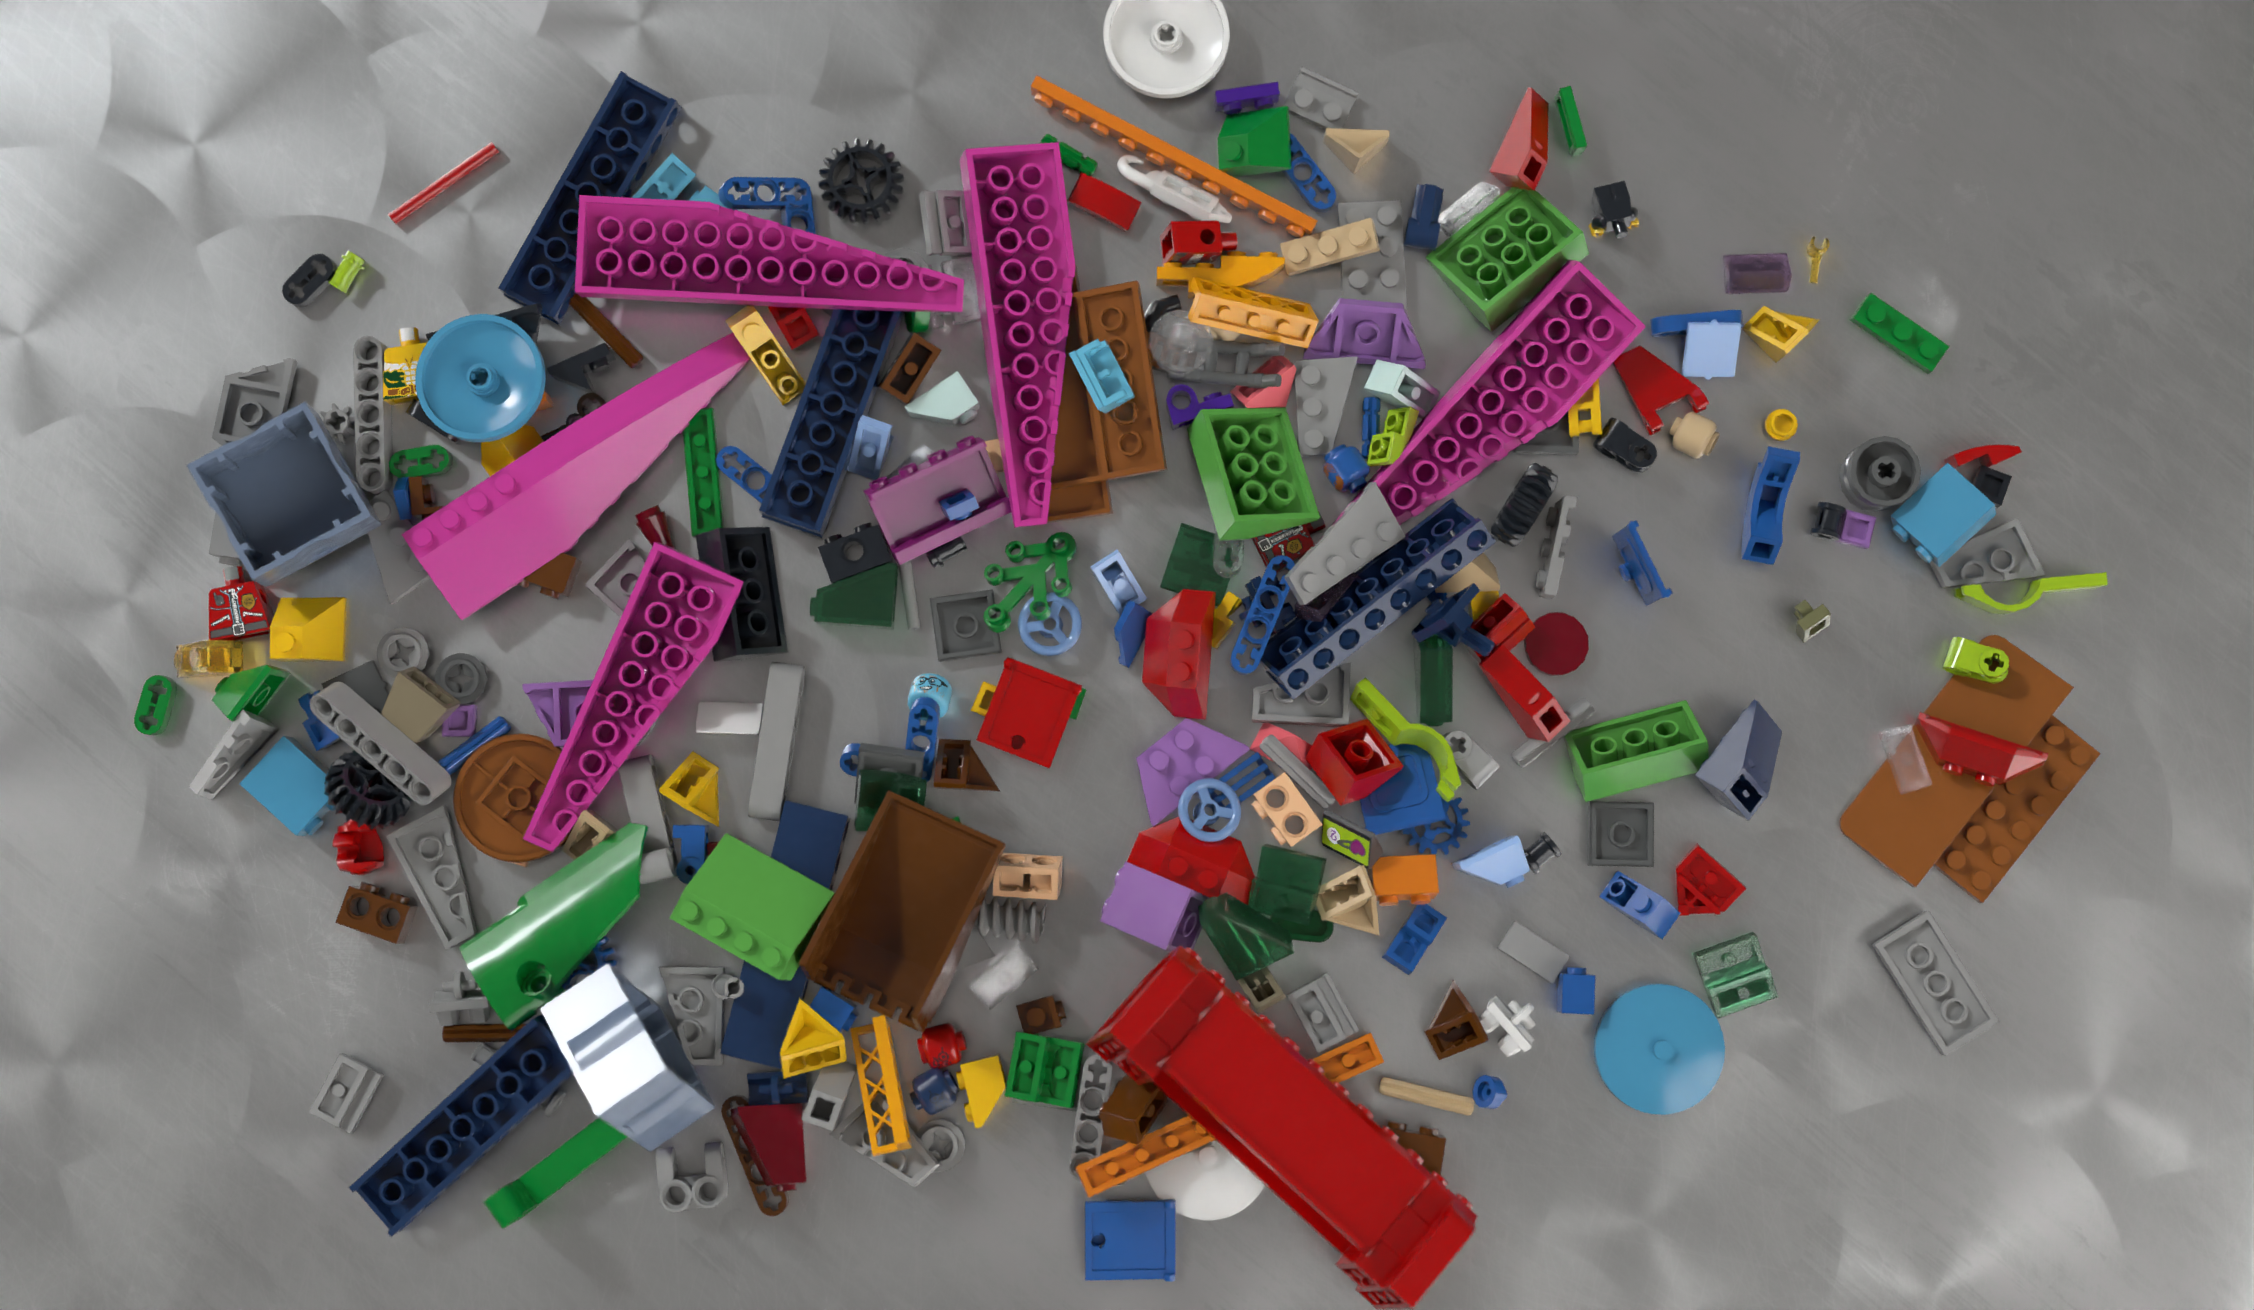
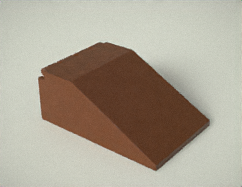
M888 790L799 962L802 971L808 979L814 980V983L833 992L837 990L840 982L844 983L840 995L863 1006L869 995L872 996L869 1009L893 1019L898 1009H900L902 1012L898 1018L899 1023L916 1031L924 1032L927 1024L931 1023L954 977L1006 844Z

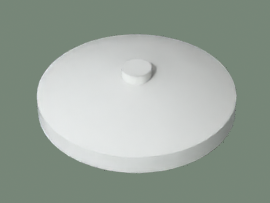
M1113 0L1104 21V48L1112 69L1129 87L1151 97L1176 98L1199 90L1218 73L1224 63L1229 47V21L1220 0Z
M1170 1099L1147 1134L1188 1115ZM1216 1140L1145 1172L1150 1186L1160 1200H1176L1177 1213L1198 1220H1217L1240 1212L1258 1197L1265 1186Z

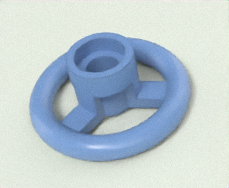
M1047 592V602H1052L1050 616L1042 621L1028 622V617L1031 613L1030 604L1034 601V597L1029 599L1022 607L1018 617V631L1024 644L1033 652L1045 656L1059 655L1073 647L1081 633L1082 619L1077 606L1068 597H1058L1054 592ZM1062 606L1068 610L1072 618V630L1068 638L1062 632L1063 622L1059 616ZM1053 619L1056 622V627L1053 630L1045 629L1044 622L1046 620ZM1039 631L1045 638H1055L1059 645H1041L1029 633Z
M1206 778L1191 783L1183 791L1179 800L1178 813L1183 827L1190 835L1202 841L1215 842L1227 838L1235 831L1241 818V804L1237 794L1229 785L1217 779ZM1207 788L1221 791L1228 798L1232 809L1220 807L1215 801L1211 800ZM1197 792L1200 802L1193 809L1195 821L1192 823L1188 815V803L1192 795ZM1204 807H1210L1213 815L1208 816L1204 812ZM1220 817L1230 819L1229 823L1219 831L1205 832L1201 830L1204 825H1213Z

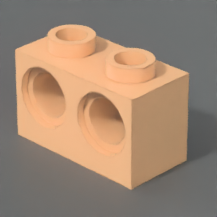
M1285 772L1252 795L1256 801L1251 805L1262 820L1265 817L1269 818L1274 825V828L1270 831L1281 846L1287 843L1290 848L1323 825ZM1276 789L1282 792L1284 802L1279 808H1273L1267 803L1266 796L1270 790ZM1294 815L1302 820L1303 827L1298 834H1291L1286 830L1285 822L1289 816Z
M1003 853L993 876V896L1058 900L1062 888L1063 856Z

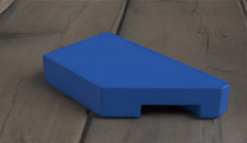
M1130 600L1114 627L1115 639L1119 642L1121 655L1118 657L1119 663L1128 668L1145 639L1147 618L1153 614Z

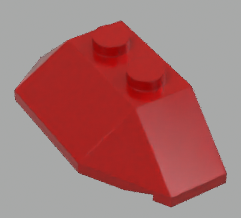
M1183 589L1150 615L1146 621L1142 683L1174 717L1206 719L1216 592Z
M1922 712L1919 713L1915 722V726L1935 763L1943 766V771L1956 776H1962V773L1974 776L1977 783L1986 786L2001 785L2042 766L2049 754Z
M1179 817L1139 832L1127 860L1128 863L1192 889L1243 913L1246 912L1257 886L1256 878L1240 840L1231 836L1215 842L1199 840L1186 831ZM1205 825L1201 828L1205 832L1217 831Z

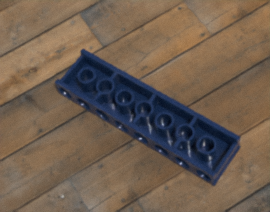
M620 71L498 287L505 297L524 307L541 303L543 307L541 316L560 326L570 308L569 300L576 294L575 275L579 195L632 198L682 109L675 99L666 97Z
M833 310L759 511L762 514V518L820 538L823 537L850 463L858 422L862 415H868L905 311Z
M1451 498L1407 532L1404 539L1372 559L1348 579L1351 580L1319 619L1304 617L1305 611L1270 638L1260 661L1266 669V674L1294 700L1494 545L1497 541L1490 535L1483 521L1479 517L1477 519L1459 507L1457 502Z
M785 800L771 857L826 888L833 890L851 818H848L847 815ZM744 961L739 978L743 982L744 990L740 997L734 998L720 1054L782 1069L780 1050L799 999L804 1002L810 979L806 977L800 966L792 980H778Z
M542 1013L531 1019L349 1187L352 1192L357 1191L388 1227L389 1231L387 1233L391 1237L406 1228L574 1074L544 1014Z

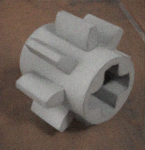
M333 403L332 410L327 413L321 411L320 414L324 417L323 423L333 440L336 437L345 445L346 438L351 435L355 437V417L349 418L352 409L348 405L342 411ZM341 418L344 422L340 424L341 429L337 430L333 426L337 425V419Z

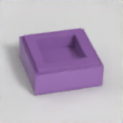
M1846 509L1845 513L1841 516L1837 532L1840 534L1839 540L1835 541L1868 549L1877 517Z
M460 705L442 723V737H472L476 734L477 705Z

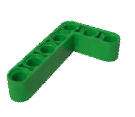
M598 1117L520 1178L503 1186L483 1203L500 1227L504 1229L527 1215L628 1137Z

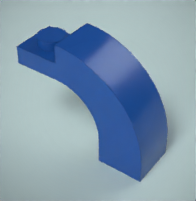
M1768 446L1762 463L1758 462L1749 492L1743 524L1742 559L1774 565L1783 542L1782 521L1784 507L1790 485L1800 462V452Z

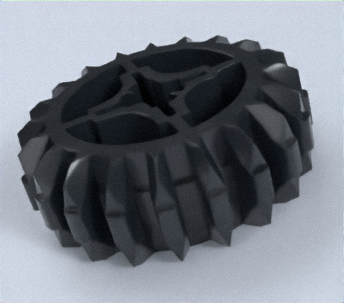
M856 138L854 140L855 147L850 148L848 142L844 141L842 143L843 152L840 153L838 149L833 148L831 151L835 159L825 157L823 160L824 164L830 169L823 168L819 170L820 176L825 179L818 182V186L820 189L826 190L821 194L823 201H830L828 209L831 212L839 209L838 218L844 219L850 213L849 221L852 224H855L858 216H861L863 224H868L869 215H873L875 221H880L879 211L883 210L885 214L890 215L891 209L887 204H899V199L893 194H903V187L897 183L904 181V175L896 173L902 168L899 161L892 162L895 158L892 151L884 154L885 146L882 143L873 149L874 143L872 139H868L865 147H863L860 139ZM858 159L872 160L881 167L865 168L859 164ZM849 164L850 174L841 180L842 184L836 186L840 171ZM855 170L859 171L860 176H864L867 193L864 192L862 186L859 187ZM887 177L883 192L874 199L872 194L873 188L881 183V179ZM845 194L848 197L859 195L864 199L865 204L851 203L841 196Z
M1534 463L1524 472L1491 526V534L1496 536L1499 541L1515 547L1524 539L1558 484V476L1552 473V470L1544 465L1542 467Z
M355 750L350 752V754L344 752L339 759H336L325 777L324 784L326 786L324 794L329 796L328 804L336 806L335 814L343 813L346 816V822L349 820L357 822L358 828L363 824H366L370 830L377 826L383 830L389 825L394 826L407 814L413 801Z

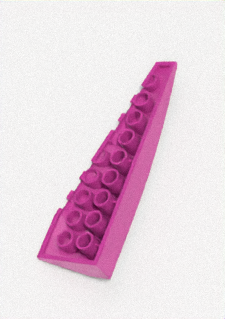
M654 542L523 837L524 840L551 852L556 850L574 827L580 814L588 809L718 642L744 581L663 543Z

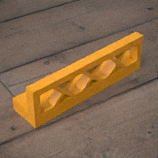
M1193 277L1190 284L1195 295L1188 314L1190 322L1308 349L1319 322L1309 303L1198 277Z
M884 1015L873 1017V1024L850 1028L873 1156L912 1148L890 1023ZM875 1032L877 1046L872 1053H869L861 1048L859 1036ZM862 1054L868 1057L865 1063ZM873 1061L881 1065L883 1075L877 1085L866 1078V1071ZM868 1085L874 1088L870 1095ZM878 1092L887 1098L888 1109L883 1116L874 1112L871 1106ZM873 1116L880 1120L876 1127ZM885 1123L892 1128L895 1143L878 1146L877 1134Z

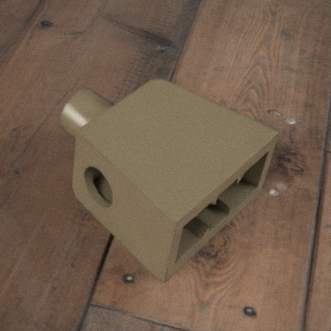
M413 666L397 674L381 715L414 743H419L429 738L460 706L461 702Z

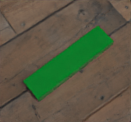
M713 408L700 409L688 422L689 425L683 430L691 533L693 538L696 535L717 528H725L720 470L716 463L718 448Z

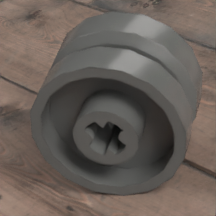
M1882 436L1870 439L1848 453L1841 464L1839 481L1842 492L1850 503L1861 510L1878 512L1890 509L1912 496L1919 485L1921 468L1918 456L1908 444L1898 438Z

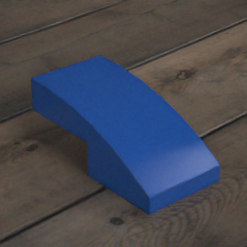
M1428 904L1416 905L1382 958L1407 975H1410L1427 947L1432 944L1447 917Z

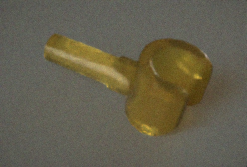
M1815 236L1807 245L1806 250L1812 262L1809 283H1817L1821 257L1830 245L1828 238L1824 239L1822 249L1815 247Z

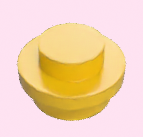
M1777 409L1771 412L1765 421L1767 434L1777 441L1790 439L1796 433L1798 427L1795 415L1786 409Z

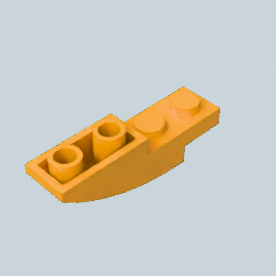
M1242 251L1227 252V256H1221L1220 268H1214V264L1197 263L1195 267H1182V263L1166 262L1163 264V267L1157 266L1156 286L1188 287V299L1195 298L1190 286L1193 277L1249 289L1283 271L1285 257H1278V254L1274 252H1261L1259 256H1246V253Z

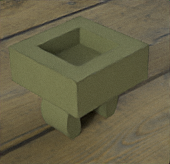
M1803 600L1794 607L1796 610L1794 615L1798 619L1796 634L1803 643L1830 625L1831 613L1824 604L1813 610L1811 605L1806 600Z

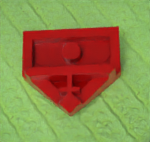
M1698 843L1676 866L1678 911L1681 913L1679 916H1687L1689 914H1720V912H1725L1747 889L1741 881Z

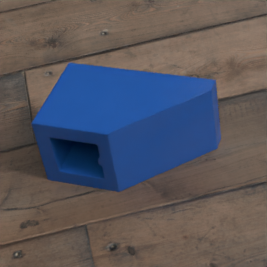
M1619 871L1615 873L1599 896L1637 925L1660 939L1665 937L1681 914L1664 897Z

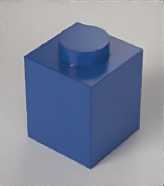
M1567 967V973H1559L1557 1012L1594 1015L1596 975L1586 974L1587 968Z
M823 986L809 1006L840 1033L842 1030L848 1032L858 1015L853 1013L857 1005Z

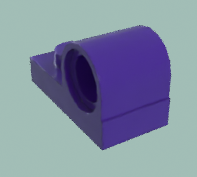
M1184 384L1172 387L1166 397V409L1172 430L1190 425L1201 409H1233L1234 404L1231 395H1222V392H1216L1203 398L1204 402L1199 403L1191 387ZM1177 395H1184L1189 399L1190 405L1185 409H1178L1173 405L1172 400Z

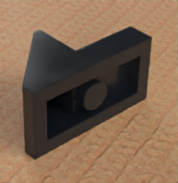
M604 342L548 367L547 371L555 380L588 393H596L587 372H601L610 366L609 363L616 360L612 349Z

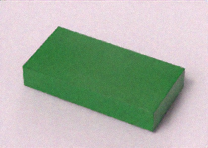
M1571 86L1560 88L1554 99L1569 154L1576 156L1583 154L1587 147V142Z

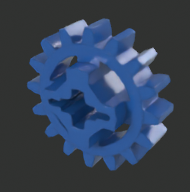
M1441 797L1443 809L1446 813L1449 807L1452 809L1456 824L1450 822L1447 814V820L1441 821L1442 825L1446 827H1434L1432 830L1430 829L1431 823L1421 825L1422 833L1420 836L1414 827L1403 829L1401 831L1402 835L1410 834L1411 836L1407 844L1409 846L1416 843L1419 844L1418 853L1420 854L1426 848L1429 849L1430 854H1437V849H1440L1443 855L1449 854V845L1458 849L1460 845L1456 839L1458 837L1467 838L1468 835L1462 831V827L1470 825V821L1463 820L1462 815L1469 812L1468 808L1460 809L1458 807L1462 801L1461 797L1450 800L1448 803ZM1444 833L1450 836L1441 843H1432L1438 834Z

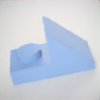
M864 415L861 416L857 426L848 471L873 480L880 478L894 438L891 435L893 425Z
M1118 549L1091 566L1095 579L1102 586L1120 616L1129 600L1139 605L1147 599Z

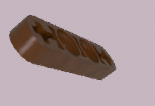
M742 1095L731 1096L722 1105L721 1113L758 1207L767 1216H777L788 1206L787 1191L777 1192V1187L771 1186L773 1195H780L782 1198L778 1203L779 1209H774L772 1205L767 1206L765 1204V1201L769 1198L768 1191L764 1189L760 1192L758 1186H763L765 1183L753 1175L752 1168L755 1163L748 1149L741 1145V1135L739 1131H735L733 1126L735 1124L728 1111L733 1107V1101L737 1105L749 1106V1099Z

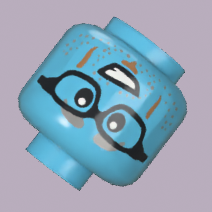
M921 674L911 684L908 695V707L911 710L912 704L916 699L929 697L938 703L940 707L939 718H941L948 711L952 687L944 677L938 674ZM921 709V720L927 721V710Z

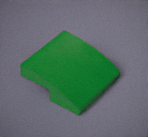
M1016 1031L1005 1096L1074 1108L1085 1043Z

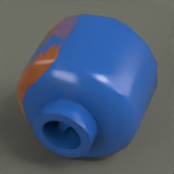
M1342 444L1331 450L1324 457L1326 462L1323 465V472L1336 491L1345 492L1349 490L1351 493H1355L1367 484L1365 478L1370 473V466L1356 447H1346L1345 444Z

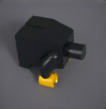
M1625 180L1593 189L1591 204L1596 216L1593 217L1589 224L1593 237H1596V234H1599V236L1603 235L1604 231H1614L1616 238L1622 239L1628 235L1627 228L1630 229L1631 225H1634V228L1639 225L1637 218L1638 210L1635 207H1631L1630 195Z

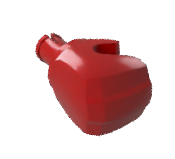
M349 820L344 825L337 827L338 833H335L332 846L337 847L338 850L336 864L340 871L349 872L353 875H366L384 866L383 845L377 833V827L370 830L366 824H363L358 828L357 822Z

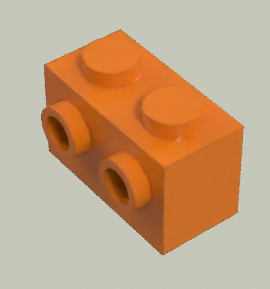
M1436 854L1383 856L1376 861L1372 868L1368 869V877L1376 894V901H1379L1380 906L1399 904L1398 900H1411V904L1414 905L1428 904L1439 893Z

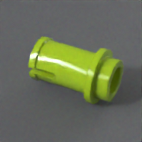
M349 250L346 255H341L343 260L331 280L328 281L329 284L344 293H347L359 270H364L365 268L362 266L365 260Z

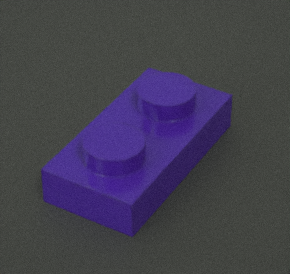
M1278 82L1215 91L1214 102L1216 112L1224 111V114H1234L1241 112L1242 108L1255 106L1256 110L1271 108L1279 100Z

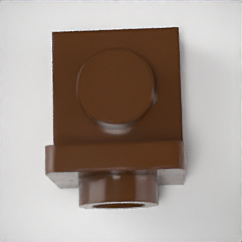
M422 476L409 477L412 516L419 520H424L444 507H431V503L435 502V492L433 485L429 484L427 479Z
M1054 994L1016 1005L1022 1029L1025 1033L1037 1034L1054 1028L1062 1027L1061 1020L1066 1018L1062 1000L1055 1001Z

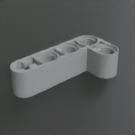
M651 754L625 760L618 770L630 822L648 827L643 846L640 882L642 884H649L677 877L676 868L678 860L662 793L658 792L660 784L654 760Z
M1096 1053L1089 1055L1083 1066L1069 1171L1078 1181L1081 1180L1075 1169L1077 1159L1087 1157L1091 1160L1107 1153L1101 1151L1103 1140V1127L1099 1119L1101 1106L1096 1109H1090L1084 1103V1097L1089 1092L1099 1093L1103 1099L1102 1104L1107 1102L1109 1098L1112 1062L1107 1064ZM1096 1059L1102 1060V1066L1107 1067V1071H1101L1099 1084L1106 1083L1105 1088L1098 1085H1085L1086 1080L1093 1083L1094 1071L1089 1069L1088 1066L1094 1065ZM1091 1124L1096 1127L1098 1136L1095 1140L1085 1141L1080 1137L1079 1131L1082 1126ZM1126 1180V1181H1124V1182H1122V1183H1120V1184H1118V1185H1115V1186H1121V1185L1125 1184L1128 1180Z

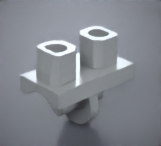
M462 971L454 973L453 982H443V991H435L433 1001L429 1002L430 1013L436 1012L441 1026L458 1023L460 1019L459 1010L469 1009L470 1022L473 1023L487 1022L490 1016V1003L480 987L477 988V982L475 980H466Z

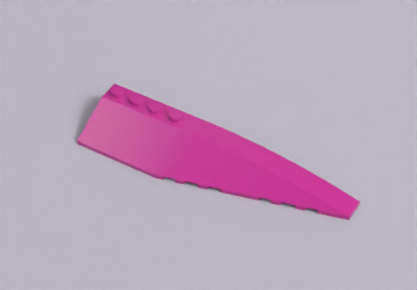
M1059 142L965 149L959 159L990 389L1014 528L1046 525L1052 484L1051 473L1055 457V437L1058 429V410L1061 402L1066 357V338L1068 337L1069 311L1073 294L1072 284L1076 267Z
M579 195L575 293L581 297L795 308L963 313L964 279L879 255L866 249L853 247L843 242L784 226L774 221L751 216L747 213L725 208L711 202Z
M1568 260L1414 428L1410 440L1399 458L1393 464L1382 465L1349 505L1361 496L1364 488L1370 482H1376L1399 525L1411 517L1417 516L1426 507L1437 500H1441L1483 472V469L1496 461H1500L1509 452L1521 444L1527 443L1545 428H1549L1557 423L1646 326L1580 261ZM1517 361L1521 363V367L1517 366ZM1344 511L1339 515V517L1334 521L1332 525H1334L1341 518V516L1345 513Z
M733 332L587 414L401 535L461 620H464L522 582L525 577L554 559L560 553H566L571 550L578 542L577 539L587 529L593 527L599 520L598 517L621 497L620 494L629 484H633L669 446L668 443L689 425L688 422L699 410H703L711 402L710 399L720 388H724L751 358Z

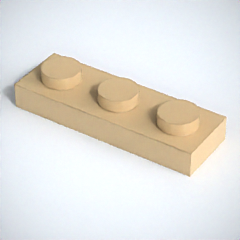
M1372 218L1280 243L1282 256L1285 257L1286 274L1289 276L1380 251Z

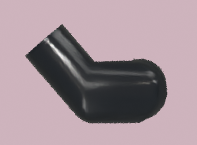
M1177 294L1150 303L1144 314L1147 332L1160 333L1162 330L1161 321L1164 315L1182 309Z

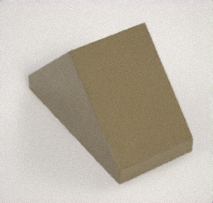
M1258 952L1230 969L1257 1014L1286 998Z

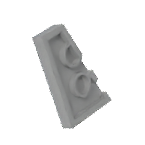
M1358 357L1294 360V365L1297 369L1295 373L1298 445L1301 457L1327 455L1333 450Z
M384 490L369 501L382 525L367 534L389 602L394 605L429 579L430 576L401 535L414 526L410 519L400 520L395 499L389 491Z
M1564 495L1555 503L1554 507H1549L1546 525L1551 526L1549 538H1544L1541 549V557H1546L1544 570L1539 569L1536 578V588L1540 589L1539 597L1552 599L1557 596L1565 559V552L1561 551V545H1566L1572 526L1570 521L1566 520L1569 509L1576 508L1578 497Z
M1351 662L1332 669L1294 700L1276 683L1254 688L1252 722L1341 727L1349 724Z
M242 709L203 767L196 774L189 787L197 795L212 800L279 729L271 721Z
M660 966V974L666 986L667 997L670 1007L672 1006L681 1043L691 1064L723 1065V1054H720L723 1044L724 1000L717 998L713 994L712 982L716 976L725 974V967Z
M878 1092L871 1106L872 1110L880 1116H883L888 1109L887 1098ZM863 1103L830 1133L831 1136L848 1144L855 1151L881 1165L882 1168L914 1187H917L940 1166V1163L909 1125L912 1148L873 1156ZM873 1116L876 1127L880 1120ZM885 1123L877 1134L878 1146L895 1143L892 1128Z

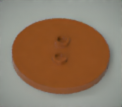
M510 734L495 738L472 753L462 766L456 779L453 806L457 823L473 846L492 858L512 863L536 861L554 853L524 840L523 837L562 752L560 747H555L551 741L539 736ZM572 829L563 839V841L559 844L555 851L560 849L566 843Z

